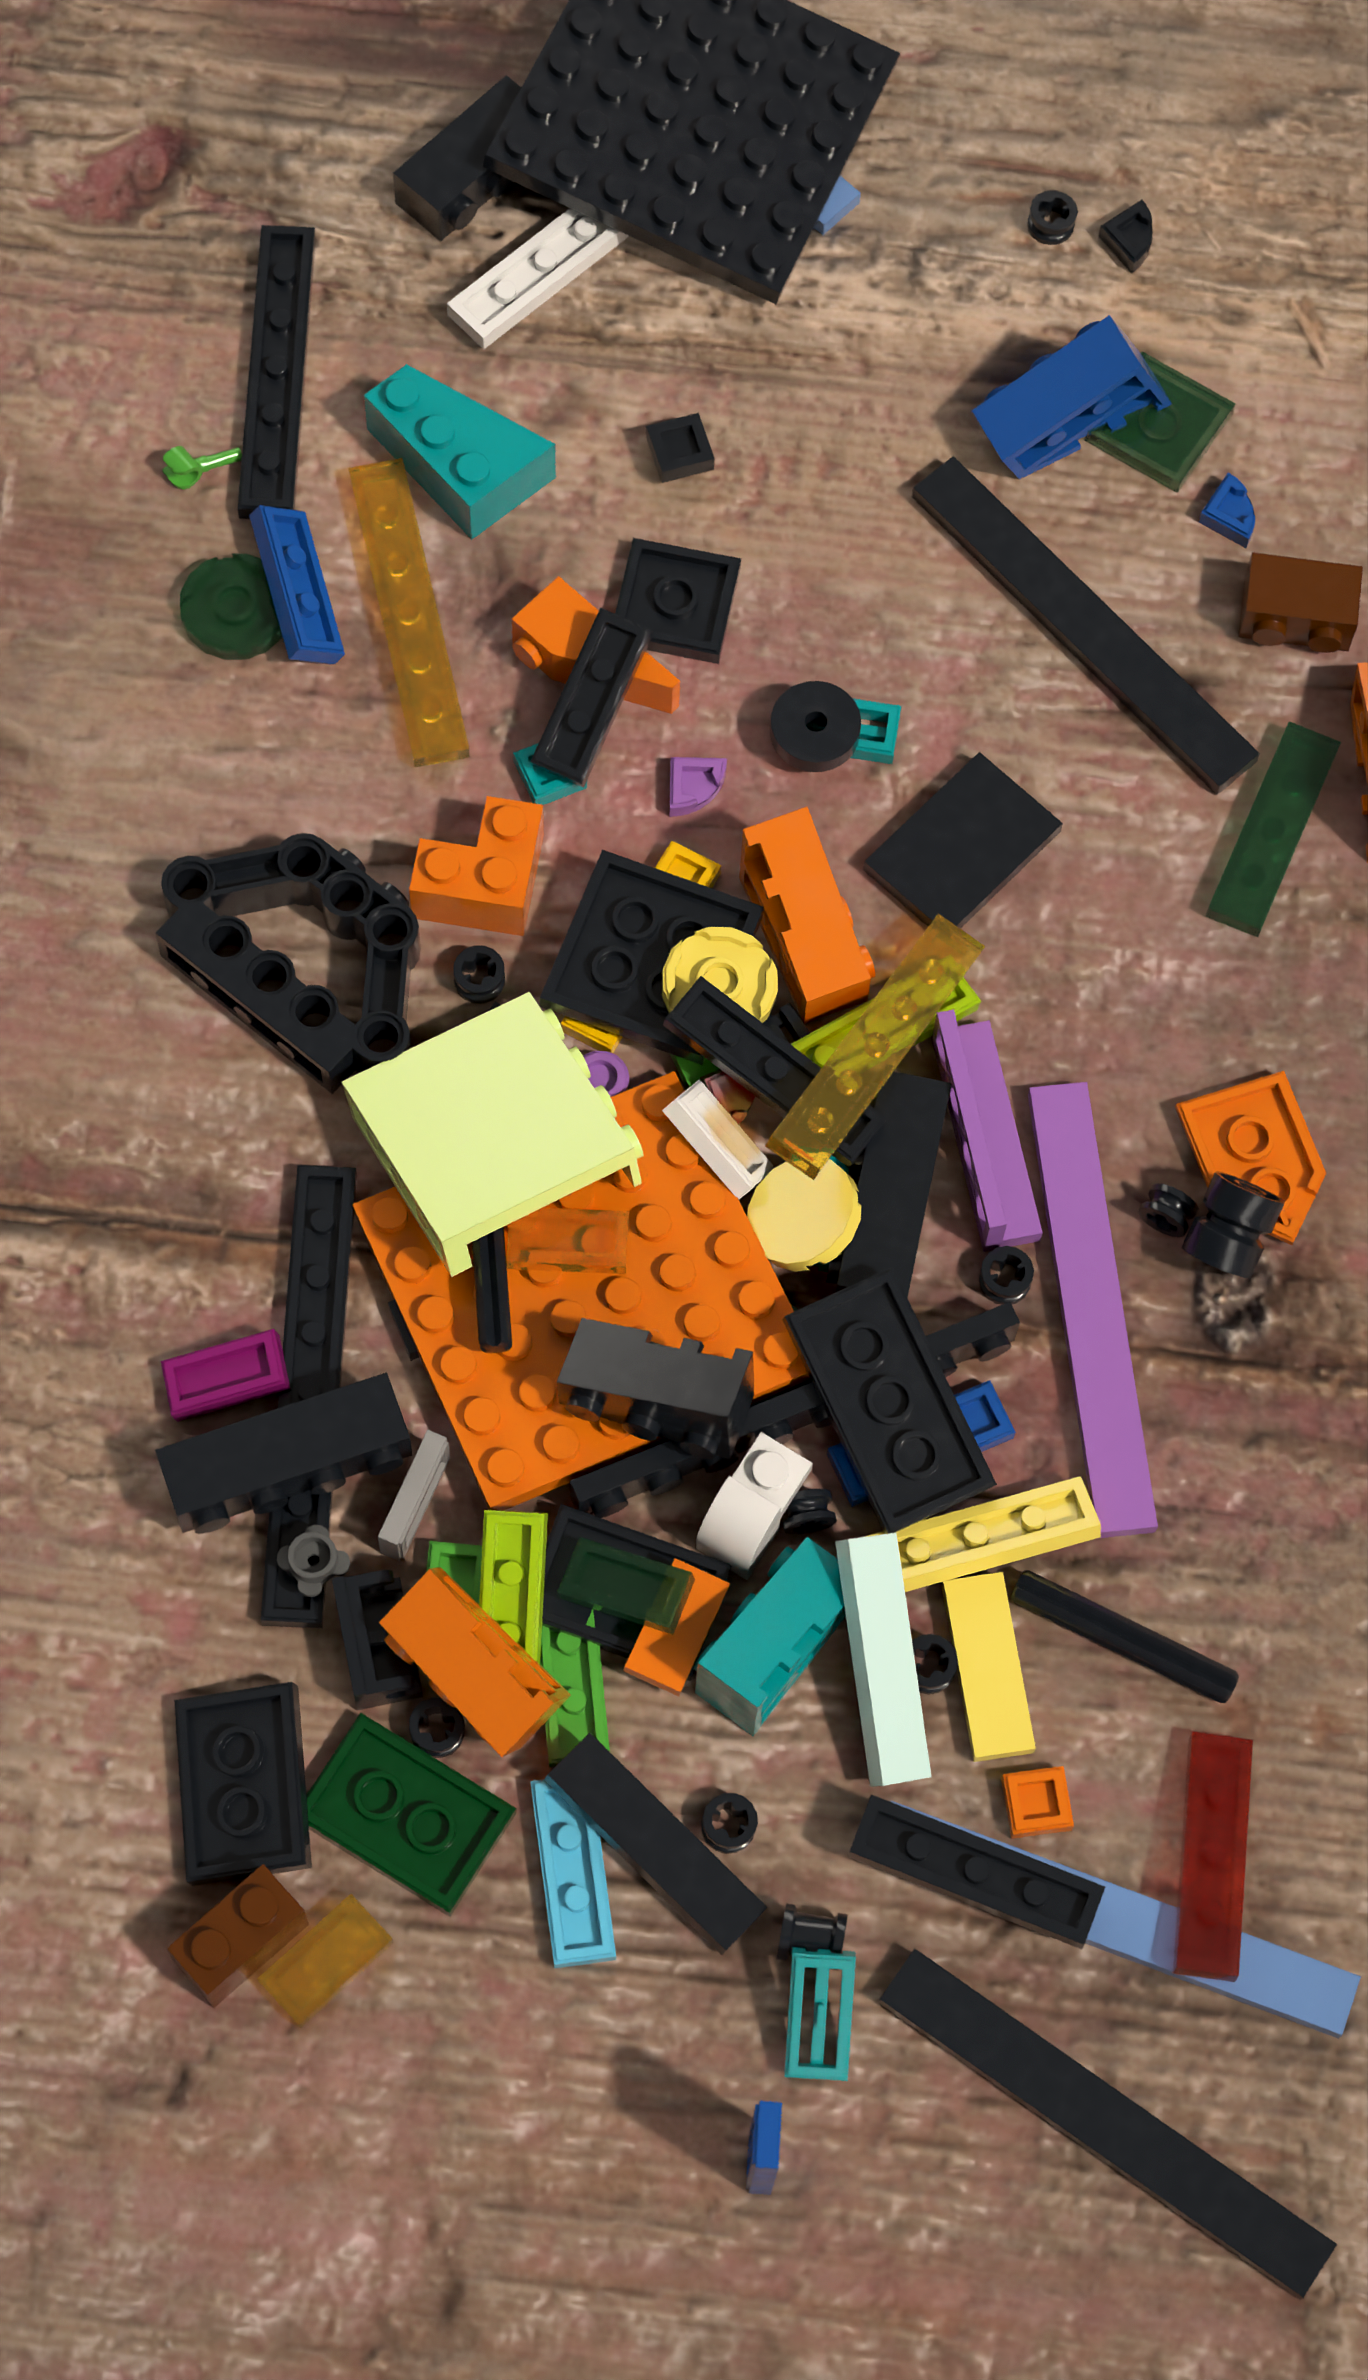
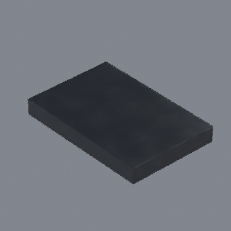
M978 752L864 861L863 870L947 942L1061 832L1063 823L982 753Z
M561 1504L546 1543L542 1626L548 1627L549 1631L558 1634L562 1632L580 1638L581 1642L586 1644L587 1641L595 1643L602 1650L628 1659L675 1558L724 1581H727L732 1566L720 1560ZM592 1609L594 1612L595 1628L586 1625ZM703 1643V1645H702V1647H701V1650H700V1652H699V1654H698V1656H697V1658H696V1661H695L694 1665L696 1664L697 1660H698L699 1657H700V1654H701V1651H702V1649H703L704 1643ZM693 1665V1667H692V1669H691V1671H690V1674H689V1676H688V1678H687V1680H689V1681L692 1680V1677H693V1674H694V1671H695V1670L693 1669V1668H694V1665Z
M293 1682L174 1700L186 1882L196 1886L243 1879L250 1876L262 1864L272 1874L312 1868L298 1686Z

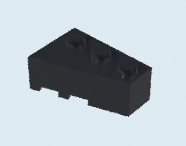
M585 1318L581 1319L556 1382L559 1404L565 1405V1409L570 1414L586 1421L596 1422L602 1417L623 1424L622 1427L626 1432L644 1440H656L657 1436L680 1443V1447L685 1452L698 1458L713 1459L717 1455L729 1460L731 1459L754 1398L753 1351L736 1348L732 1359L702 1353L704 1345L701 1341L684 1338L679 1349L651 1342L653 1335L650 1331Z

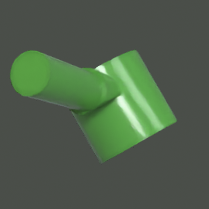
M176 446L164 454L163 461L167 466L162 469V472L174 486L185 490L192 487L200 479L202 473L208 472L213 468L242 461V453L238 447L194 459L183 446Z

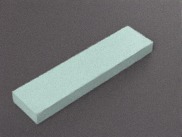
M897 1533L835 1541L870 1787L930 1778L932 1776Z

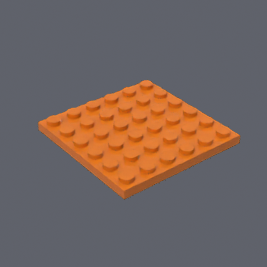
M675 1071L611 1097L617 1112L615 1120L620 1127L627 1124L631 1126L643 1149L644 1156L637 1159L642 1184L634 1187L624 1171L620 1169L504 1226L512 1347L509 1351L492 1354L482 1352L478 1340L474 1268L471 1267L453 1277L450 1276L396 1187L352 1204L358 1223L393 1300H395L422 1364L489 1510H507L568 1484L573 1479L668 1441V1439L657 1436L656 1440H644L635 1437L623 1429V1424L602 1417L596 1422L580 1419L570 1414L565 1409V1405L559 1404L556 1382L582 1318L650 1331L653 1335L651 1342L679 1349L684 1338L701 1341L704 1345L702 1353L732 1359L736 1348L753 1351L754 1398L751 1405L811 1380L782 1320L784 1316L794 1312L768 1258L765 1257V1252L738 1197L733 1195L662 1111L685 1091ZM471 1242V1243L467 1244V1248H468L469 1255H470L471 1262H472V1266H473V1254H472V1242Z

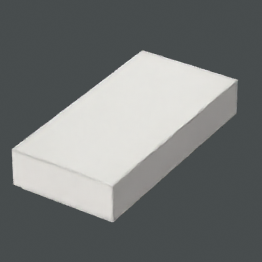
M698 1080L662 1110L738 1199H741L774 1169L772 1163L702 1081Z

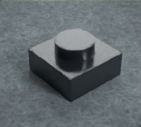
M699 413L646 426V439L661 483L714 470L715 458Z

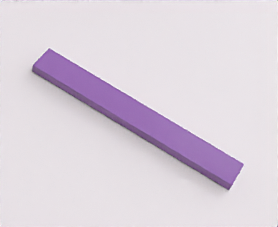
M1087 1082L1030 1087L1028 1092L1029 1107L1088 1490L1091 1502L1101 1523L1100 1538L1155 1533L1158 1524Z

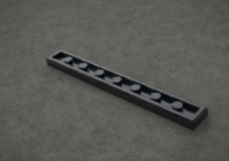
M954 456L913 487L912 498L1216 795L1257 763L1260 753Z
M297 1165L282 1349L291 1390L279 1393L278 1408L341 1388L354 1222L352 1204L355 1203L357 1182L356 1168ZM309 1490L288 1497L286 1505L269 1512L261 1609L262 1626L323 1629L326 1583L323 1584L322 1592L314 1597L302 1595L298 1590L296 1578L290 1571H284L278 1566L277 1554L283 1546H290L296 1537L305 1533V1530L312 1525L324 1526L329 1531L330 1538L333 1491L315 1495ZM311 1556L308 1559V1564L315 1566L319 1563L320 1559L317 1556Z
M914 1948L879 1999L878 2003L1299 2300L1304 2298L1336 2248L1337 2243Z

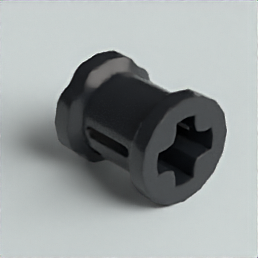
M786 1903L776 1959L786 1961L790 1955L792 1956V1947L805 1948L807 1952H817L818 1949L830 1950V1953L842 1954L848 1914L838 1913L835 1918L797 1912L796 1905Z

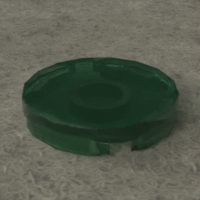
M246 553L232 554V558L218 560L217 556L204 561L188 575L180 592L181 622L189 639L204 653L223 660H247L267 652L283 638L260 558Z

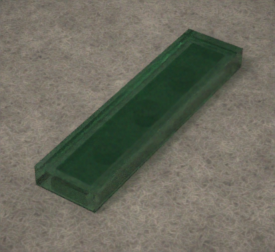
M1290 721L1288 722L1210 902L1206 917L1259 937L1341 744L1340 741Z

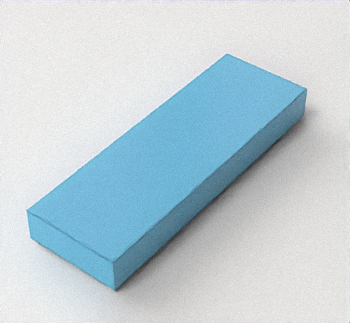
M544 1779L530 1781L554 1969L616 1960V1950L600 1835Z

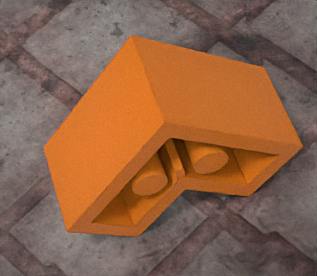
M487 796L477 847L420 838L409 887L410 906L417 919L524 936L544 837L543 805Z

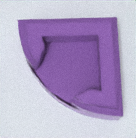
M671 757L669 817L683 816L698 811L715 798L725 780L727 758Z

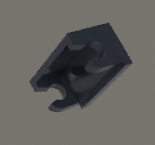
M381 1570L349 1577L332 1578L357 1710L423 1697L417 1664L415 1662L408 1664L387 1645L384 1639L389 1633L379 1623L403 1597L400 1577L394 1578L392 1570Z

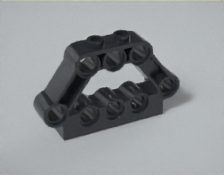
M308 833L291 835L277 846L207 860L197 856L177 858L167 866L161 880L169 919L155 933L162 958L331 1094L355 1070L361 1073L381 1062L394 1059L404 1051L411 1049L407 1010L411 970L420 959V932L417 917L408 907V900L395 886L388 882L380 885L365 873V866L352 852L345 848L337 851L322 838ZM304 865L314 866L318 869L313 875L307 877L293 874L295 869ZM190 888H200L205 891L202 896L193 900L179 897L181 893ZM346 899H354L361 903L359 907L351 911H341L335 908L336 904ZM293 904L301 906L313 905L323 913L326 928L332 935L344 940L356 939L364 945L367 951L362 1018L356 1024L352 1023L339 1012L337 999L329 989L320 985L306 986L297 979L293 963L287 955L274 950L262 951L253 943L250 928L243 920L235 916ZM389 933H397L404 937L403 941L392 946L378 942L380 937ZM228 944L237 945L241 948L237 954L230 957H220L215 954L220 947ZM268 979H279L284 982V985L277 991L265 992L258 989V986ZM313 1013L323 1014L328 1017L326 1022L316 1027H309L301 1023L304 1017ZM381 1038L389 1039L396 1043L391 1050L383 1053L374 1052L368 1048L373 1041Z

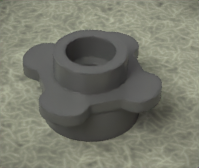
M321 1525L309 1526L305 1533L296 1537L290 1546H283L277 1554L278 1566L284 1571L291 1572L298 1581L299 1592L307 1597L319 1595L322 1592L323 1584L334 1576L345 1575L350 1568L348 1554L336 1549L335 1544L329 1538V1531ZM317 1556L320 1559L319 1563L315 1566L309 1565V1557Z

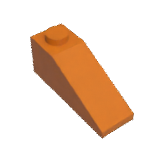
M558 576L512 618L513 651L528 668L535 670L538 667L552 680L566 684L599 610ZM645 651L624 700L672 714L679 707L680 680Z

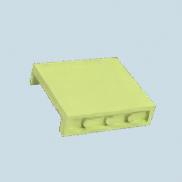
M530 992L406 1050L394 1059L381 1062L342 1081L354 1121L451 1277L473 1267L467 1244L622 1169L634 1187L642 1184L637 1159L643 1157L644 1153L635 1132L628 1124L623 1127L619 1126L615 1120L617 1112L608 1092L602 1085L596 1088L592 1086L588 1080L591 1077L590 1071L583 1055L576 1046L570 1049L566 1047L562 1041L565 1039L564 1032L555 1013L550 1008L542 1011Z

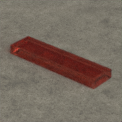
M1192 1732L1189 1737L1173 1974L1235 1982L1239 1976L1253 1740L1200 1732Z

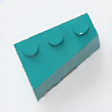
M407 364L364 394L367 430L471 540L556 478V447L553 442Z
M808 1537L805 1538L795 1551L787 1546L781 1552L767 1573V1576L771 1579L757 1595L750 1593L732 1616L730 1621L732 1624L717 1641L713 1640L693 1668L697 1672L695 1693L752 1736L760 1729L846 1618L838 1559Z

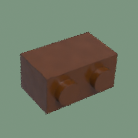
M1252 552L1244 578L1238 637L1253 639L1255 642L1266 646L1285 643L1308 646L1310 649L1321 653H1332L1338 650L1348 652L1358 626L1363 566Z
M262 1864L166 1949L174 1964L209 2004L215 2008L306 1928L309 1923L305 1910L267 1867Z

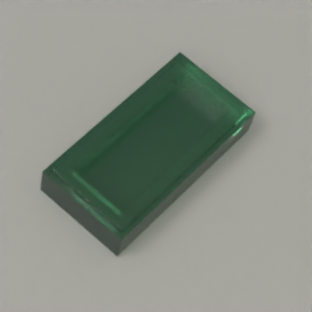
M579 1537L557 1592L563 1600L673 1635L695 1578L692 1572Z

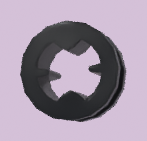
M1056 190L1044 191L1038 194L1032 200L1027 220V227L1031 236L1038 242L1047 245H1057L1067 241L1073 234L1078 214L1076 203L1069 195ZM1052 211L1061 215L1053 223L1044 220V217H1048Z
M474 945L464 949L457 956L453 964L454 985L462 998L474 1004H485L496 999L502 993L505 986V965L501 955L494 949L484 945ZM477 965L488 966L489 976L483 978L482 984L471 983V974L464 975V973H474Z
M1159 1183L1152 1185L1148 1193L1151 1202L1142 1203L1138 1211L1141 1219L1153 1229L1165 1235L1178 1238L1184 1237L1189 1228L1186 1219L1195 1218L1199 1210L1197 1203L1175 1187Z
M1003 1246L995 1248L987 1254L982 1262L979 1275L981 1291L987 1299L995 1304L1018 1303L1025 1298L1030 1290L1034 1275L1032 1261L1025 1252L1016 1247ZM1005 1264L1012 1265L1016 1268L1014 1277H1022V1281L1011 1280L1008 1287H1003L996 1283L998 1274L991 1275L990 1271H1002Z
M808 1489L797 1492L784 1512L788 1515V1519L783 1522L784 1532L791 1535L808 1534L835 1525L837 1522L836 1514L834 1511L828 1510V1504L833 1500L831 1491L827 1489Z
M934 1634L918 1636L912 1640L914 1657L925 1658L929 1650L941 1655L938 1664H946L947 1668L944 1673L935 1670L930 1678L919 1674L921 1664H915L919 1693L927 1695L939 1693L946 1689L954 1679L958 1664L956 1650L942 1636Z
M432 1697L422 1701L414 1708L409 1720V1731L414 1746L434 1758H443L453 1754L461 1746L465 1735L462 1713L456 1707L454 1708L447 1704L442 1698ZM441 1714L444 1723H454L455 1728L453 1732L445 1730L446 1740L433 1742L430 1733H420L421 1724L429 1725L428 1716Z
M736 1793L720 1794L714 1797L705 1808L701 1821L702 1836L706 1843L715 1851L724 1854L737 1853L745 1849L753 1840L758 1825L757 1812L753 1804L742 1795ZM730 1809L733 1817H744L746 1826L740 1825L738 1830L740 1836L729 1838L725 1829L715 1830L712 1820L715 1822L719 1821L721 1816L720 1810Z

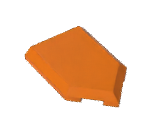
M1285 1072L1274 1073L1177 1103L1175 1106L1207 1188L1214 1173L1219 1171L1246 1180L1280 1197L1285 1201V1204L1272 1232L1268 1233V1235L1293 1245L1326 1176V1171Z

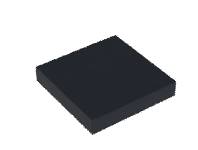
M633 538L615 614L653 631V636L646 649L648 651L719 664L741 570V558Z

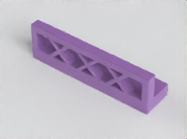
M954 1009L937 1012L932 1043L941 1080L951 1083L947 1105L983 1252L994 1250L997 1247H1012L1039 1242L1043 1232L990 1020L958 1026Z

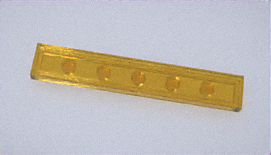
M403 458L348 468L414 767L470 757L469 744Z
M938 914L773 1132L765 1147L815 1180L936 1016L937 1012H939L978 959L985 945Z

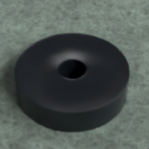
M807 681L792 686L776 701L771 714L770 737L777 754L789 765L808 772L829 771L844 764L853 755L858 746L861 730L860 711L854 699L842 688L827 682ZM810 722H820L825 728L815 732L809 730L806 725Z

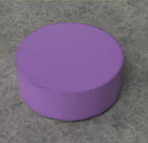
M593 1051L583 1056L591 1075L588 1080L594 1088L602 1085L610 1097L629 1090L627 1066L617 1055L607 1051Z

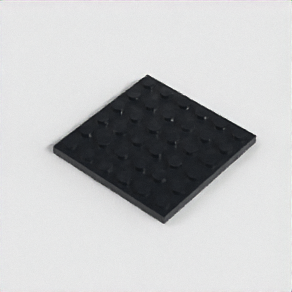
M569 0L489 146L482 167L777 305L816 227L818 219L897 64L900 53L789 0Z

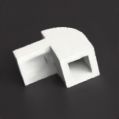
M761 1432L733 1476H728L715 1497L699 1529L696 1549L708 1557L730 1564L732 1566L731 1571L748 1580L779 1532L780 1518L811 1472L813 1463Z

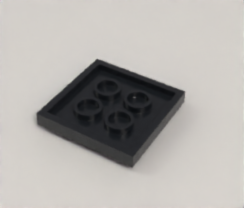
M602 849L540 995V1007L550 1008L553 1012L703 1065L704 1056L663 1026L665 1018L669 1015V1011L662 998V973L664 965L674 946L681 940L683 942L686 938L693 936L696 931L707 927H732L755 937L763 918L764 907Z

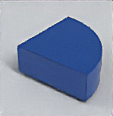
M1228 472L1201 512L1199 523L1247 548L1256 522L1254 510L1247 495L1245 485Z

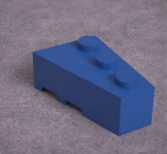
M1108 315L1101 321H1095L1084 326L1077 333L1074 340L1057 352L1038 358L1031 365L1028 372L1009 385H1002L992 390L985 397L984 402L974 408L972 412L1001 460L1021 479L1080 450L1079 439L1105 426L1113 434L1127 427V422L1124 419L1125 416L1150 404H1153L1158 412L1172 405V402L1142 354L1114 319Z

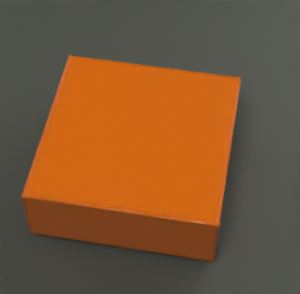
M1064 1766L1002 1775L1001 1781L1011 1839L1072 1831L1074 1822Z

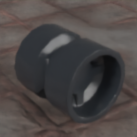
M1216 1171L1203 1199L1209 1211L1207 1215L1194 1218L1181 1248L1193 1257L1213 1267L1236 1276L1251 1279L1265 1248L1259 1236L1260 1234L1272 1232L1285 1201L1253 1183L1224 1172Z

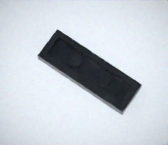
M600 607L530 761L533 766L584 788L653 636L651 629Z

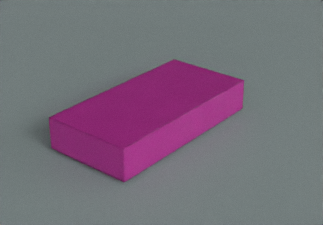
M275 1329L161 1361L170 1413L177 1422L291 1390L280 1335Z

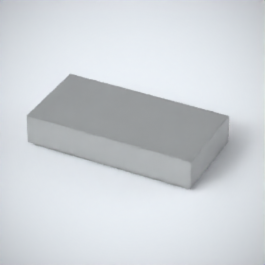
M427 1430L378 1535L381 1554L400 1561L401 1558L404 1559L450 1460L447 1437Z

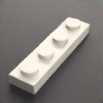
M569 208L447 303V315L484 350L623 242L629 235Z

